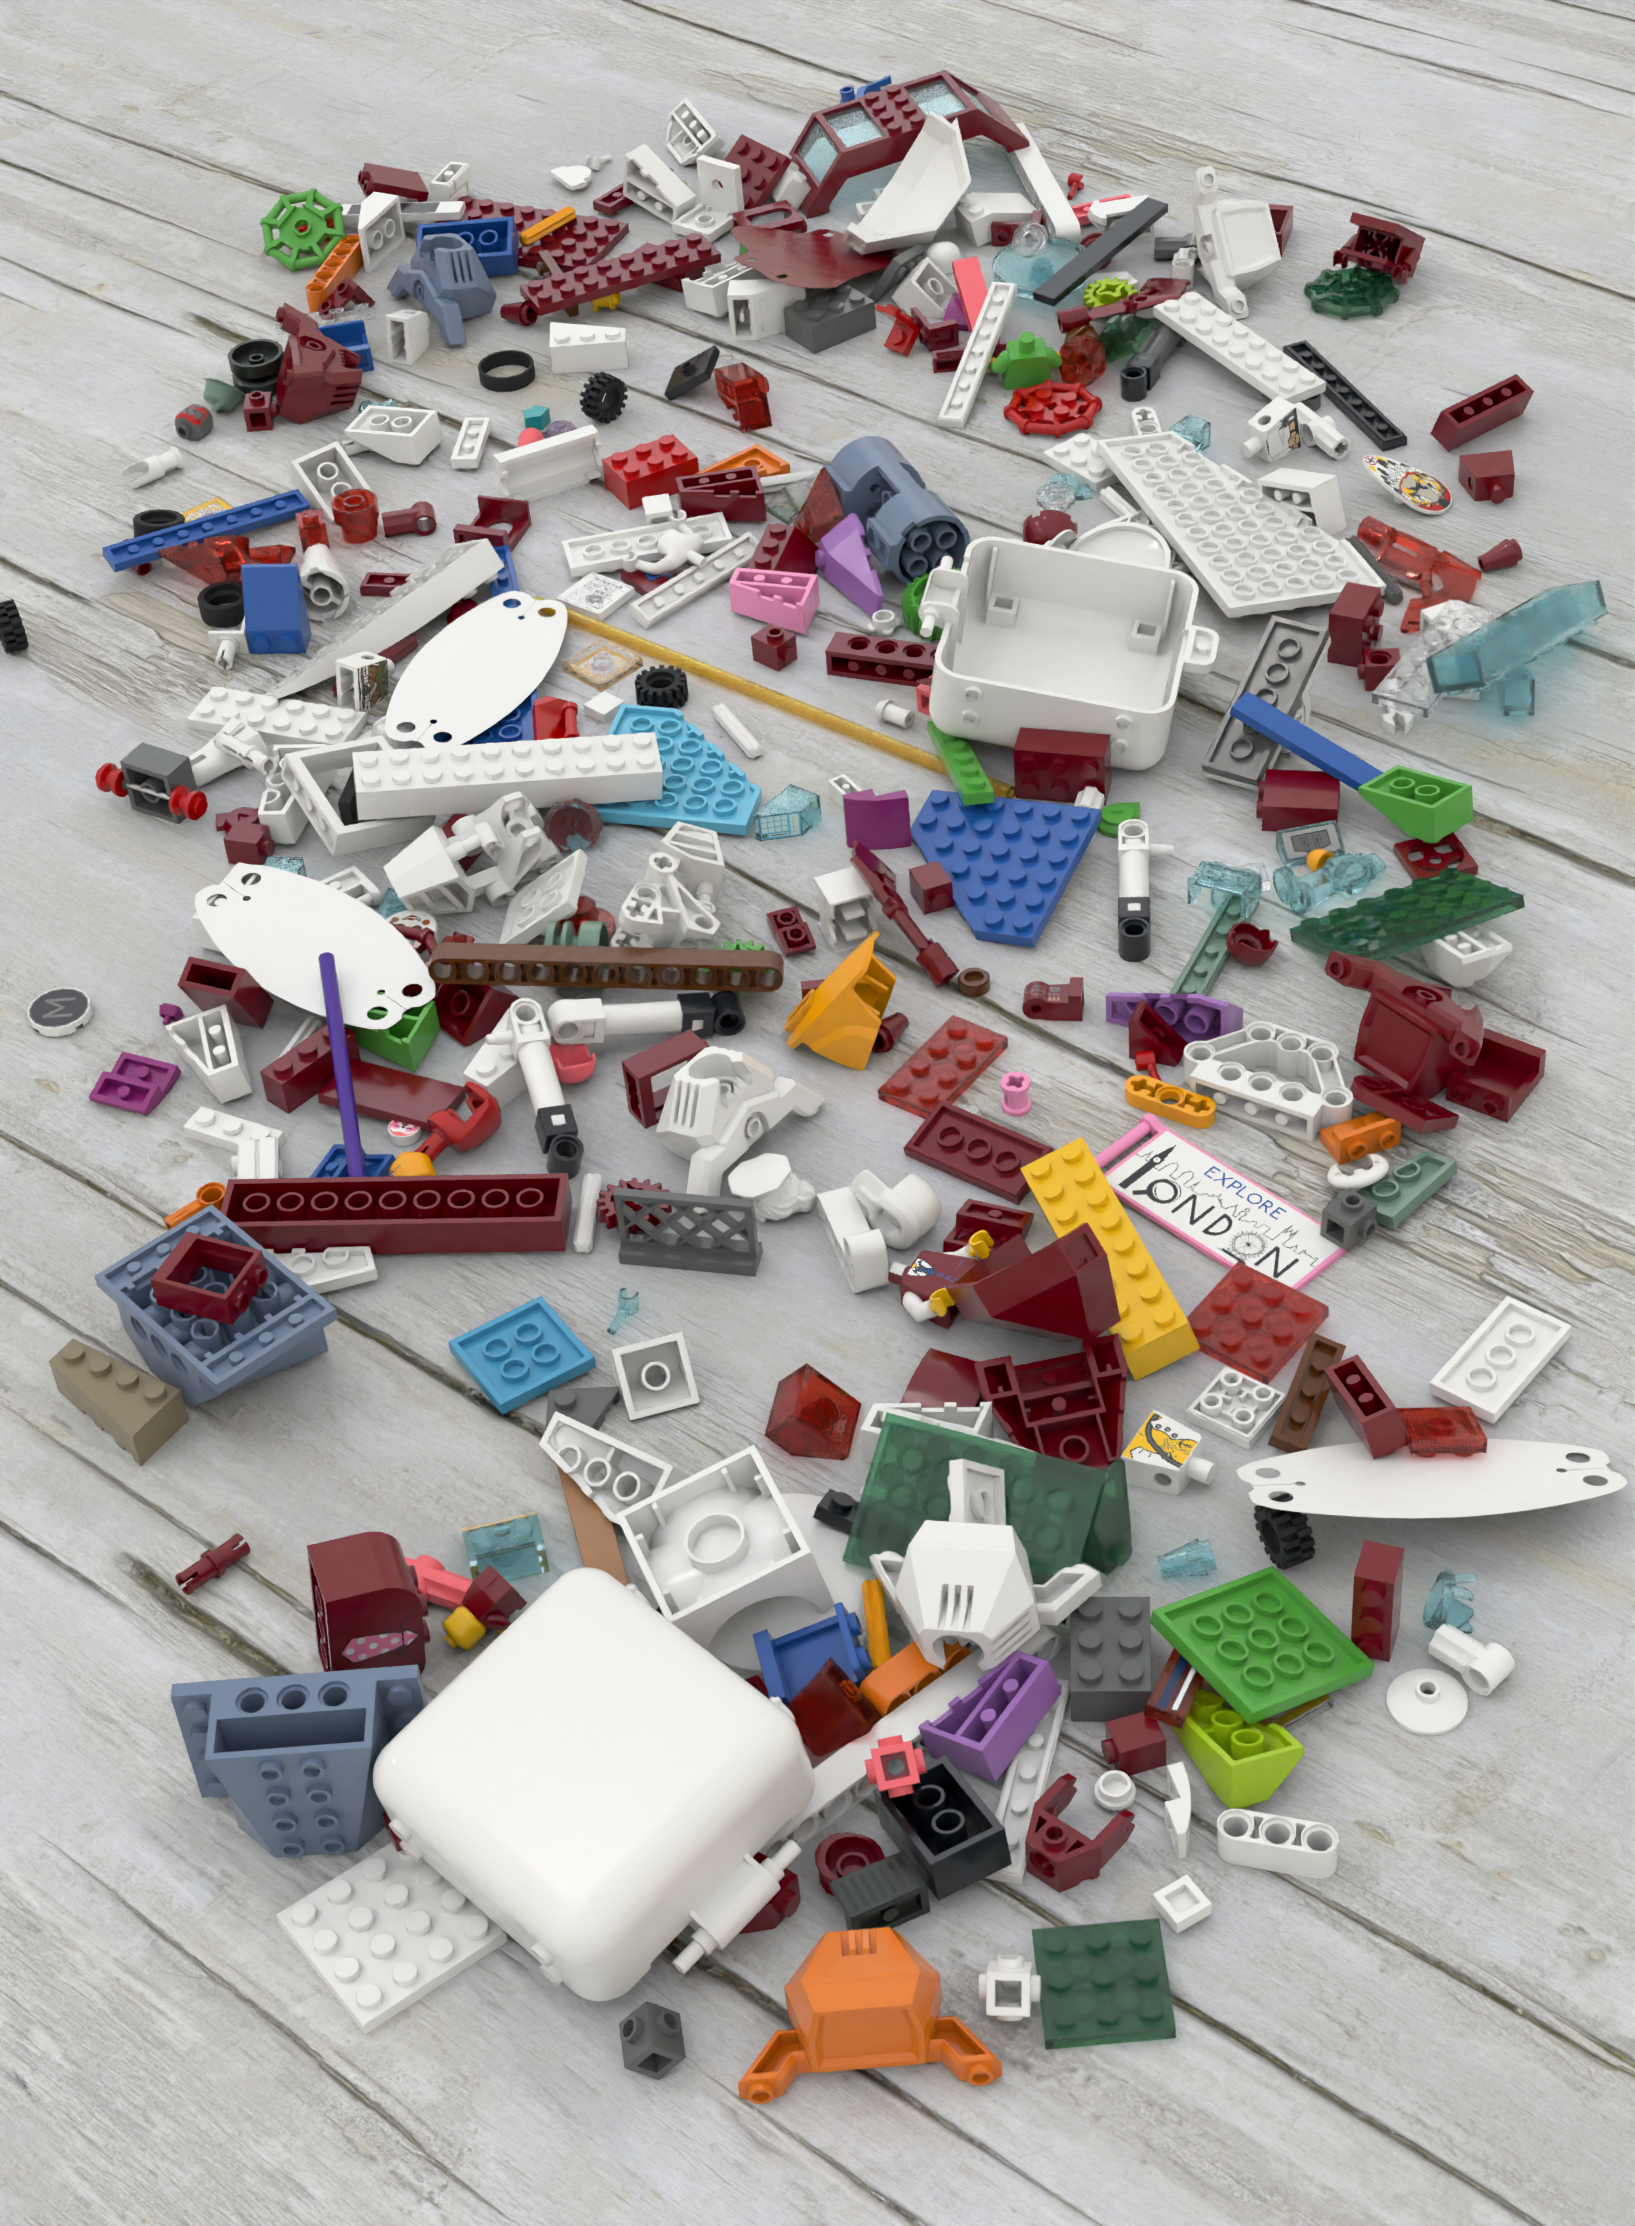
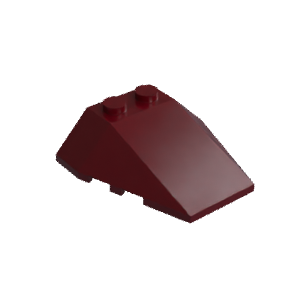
M1118 1333L1097 1337L1091 1341H1082L1080 1353L1017 1366H1013L1011 1355L974 1363L983 1400L985 1402H992V1413L1012 1443L1038 1453L1034 1468H1029L1046 1493L1120 1478V1456L1122 1455L1128 1366Z

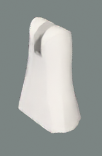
M232 717L220 730L223 733L226 731L250 746H258L263 750L264 754H268L266 744L260 734L251 727L245 728L243 722L237 718ZM214 737L202 748L188 756L197 787L203 786L228 771L244 766L240 760L217 749L213 743Z

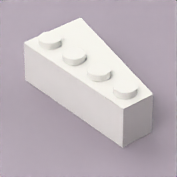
M328 744L274 745L273 753L277 767L274 773L266 777L265 784L267 789L262 793L257 815L261 825L269 826L271 839L274 840L275 844H295L309 821L281 777L285 754L327 746ZM337 770L311 774L324 795L335 778Z

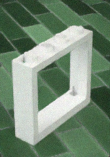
M382 735L287 753L284 756L281 777L333 857L417 839L436 820V815L377 819L344 826L311 776V774L353 766L352 752L394 750Z

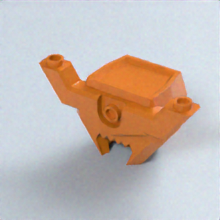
M890 1927L827 1932L819 1939L784 1987L787 2012L794 2029L776 2030L739 2081L738 2091L739 2097L749 2100L754 2104H766L774 2098L783 2095L799 2073L869 2069L930 2062H942L959 2080L969 2082L972 2085L983 2086L991 2083L993 2079L1002 2076V2062L956 2015L938 2017L942 2004L940 1974L897 1931Z

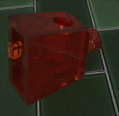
M832 1657L823 1663L787 1705V1708L795 1718L794 1722L799 1729L803 1743L817 1757L826 1755L866 1735L880 1717V1713Z

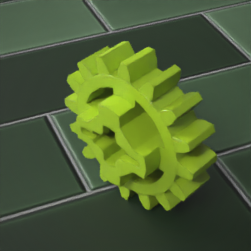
M1105 277L1102 281L1096 279L1095 285L1089 283L1088 289H1084L1083 305L1095 307L1117 302L1121 298L1137 294L1138 290H1134V284L1128 285V280L1126 279L1123 281H1118V277H1115L1113 280H1109L1108 277ZM1125 314L1119 315L1122 318H1126ZM1115 316V317H1111V318H1112L1113 320H1116V318L1119 317V316Z

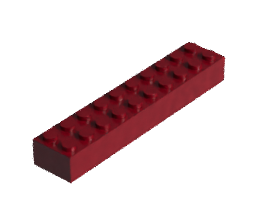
M568 1173L229 1179L220 1212L264 1249H274L275 1254L291 1253L292 1248H305L306 1253L324 1252L328 1247L370 1246L372 1254L566 1251L573 1202Z

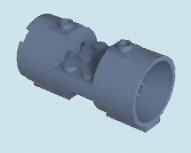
M878 436L856 439L844 446L833 458L830 465H823L820 491L841 516L847 517L850 513H856L866 534L864 544L870 548V551L887 571L891 570L906 586L910 582L913 583L914 578H922L923 573L930 574L933 569L939 567L944 556H950L953 559L951 569L954 566L956 569L962 568L965 551L970 544L968 530L936 493L926 489L925 482L921 479L919 473L890 441Z

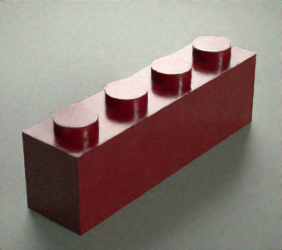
M1515 374L1442 410L1430 434L1449 452L1522 415L1534 391Z

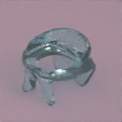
M1451 1570L1441 1572L1437 1576L1426 1599L1423 1611L1424 1626L1437 1630L1442 1624H1450L1465 1634H1471L1473 1628L1469 1624V1620L1473 1617L1474 1610L1453 1597L1473 1601V1593L1469 1589L1457 1586L1456 1584L1473 1582L1476 1580L1477 1575L1475 1573L1457 1575Z

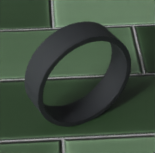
M504 350L492 353L484 357L478 365L481 385L494 392L520 390L530 385L535 379L533 358L529 354L518 350ZM505 365H520L528 368L524 372L510 377H493L486 374L494 368Z

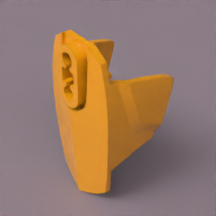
M875 930L833 970L816 990L811 989L792 1011L783 1027L785 1031L791 1034L786 1041L789 1047L795 1049L799 1044L804 1043L815 1053L859 1071L864 1070L881 1025L880 1019L883 1017L897 978L873 954L874 941L880 935V932Z

